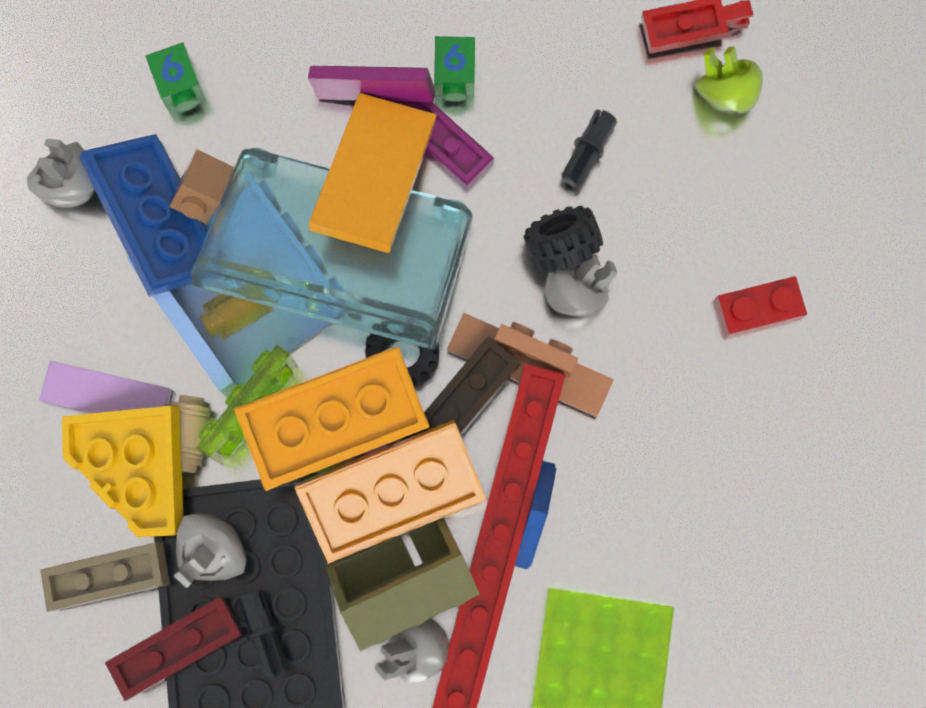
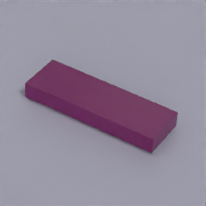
M313 65L309 69L308 80L318 99L357 100L359 93L387 101L434 102L435 87L428 68Z
M390 101L437 114L436 123L425 152L466 190L494 163V157L433 102Z

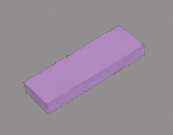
M50 361L39 401L86 413H101L169 406L173 390L167 387Z

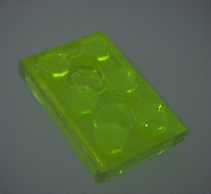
M278 345L271 352L269 350L262 352L252 366V371L255 373L245 386L241 383L238 384L228 395L225 401L228 407L217 420L213 417L202 428L198 435V438L202 441L196 448L210 459L224 466L245 439L234 408L282 391L300 369L292 356Z

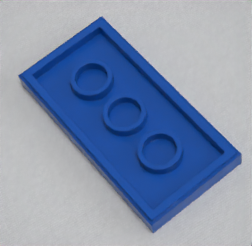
M157 134L81 152L79 159L86 169L90 181L149 297L223 275L226 266L204 224L196 219L188 218L183 213L169 207L180 178Z

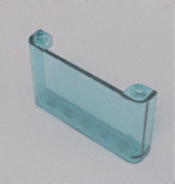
M262 148L241 151L192 268V286L435 350L471 231L473 214L470 209L459 200L444 199L412 190L389 254L309 231V221L330 168L269 153Z

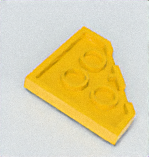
M170 405L62 416V458L72 469H78L91 483L89 487L110 509H116L128 522L127 527L135 536L157 537L177 535V530L183 518L180 407Z

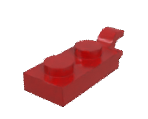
M694 0L642 11L641 20L649 53L651 54L727 38L729 33L728 27L740 28L748 26L750 24L749 18L753 17L754 14L750 0L726 6L722 5L721 0Z

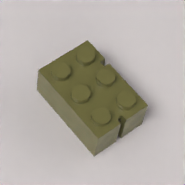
M444 517L408 531L422 561V564L416 567L400 535L325 565L340 614L360 651L373 645L381 644L388 638L410 627L421 625L429 618L452 607L461 606L467 600L480 594Z

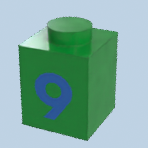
M435 36V96H442L447 101H462L466 97H474L475 37Z
M183 42L145 55L160 98L168 112L188 111L196 107L199 101L206 99L192 59Z

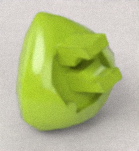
M735 46L728 47L723 53L725 64L722 65V61L715 55V48H708L703 55L706 74L695 84L696 90L710 104L723 111L741 114L751 110L758 102L763 86V73L759 65L747 59L738 60Z

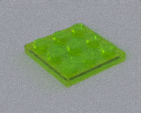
M547 588L531 708H662L674 607Z

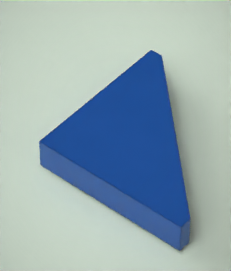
M542 462L515 563L517 567L528 569L532 565L549 511L557 470L554 463Z

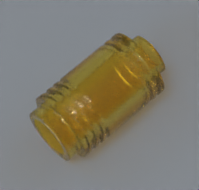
M252 275L245 279L244 282H240V284L221 293L211 301L204 303L202 306L206 313L199 317L212 337L220 334L222 339L225 340L227 337L236 334L260 318H263L264 315L273 312L272 307L279 302L263 275L254 278Z

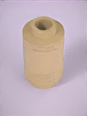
M179 395V401H170L169 405L180 407L182 471L196 473L197 465L202 466L211 408L203 406L204 398Z

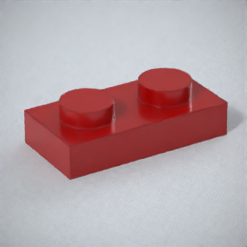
M796 276L718 295L715 298L726 337L804 318L808 315Z

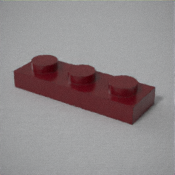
M220 596L104 663L124 701H128L242 636L243 632L223 596Z

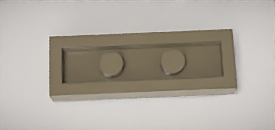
M154 542L40 569L47 612L170 585L163 542Z

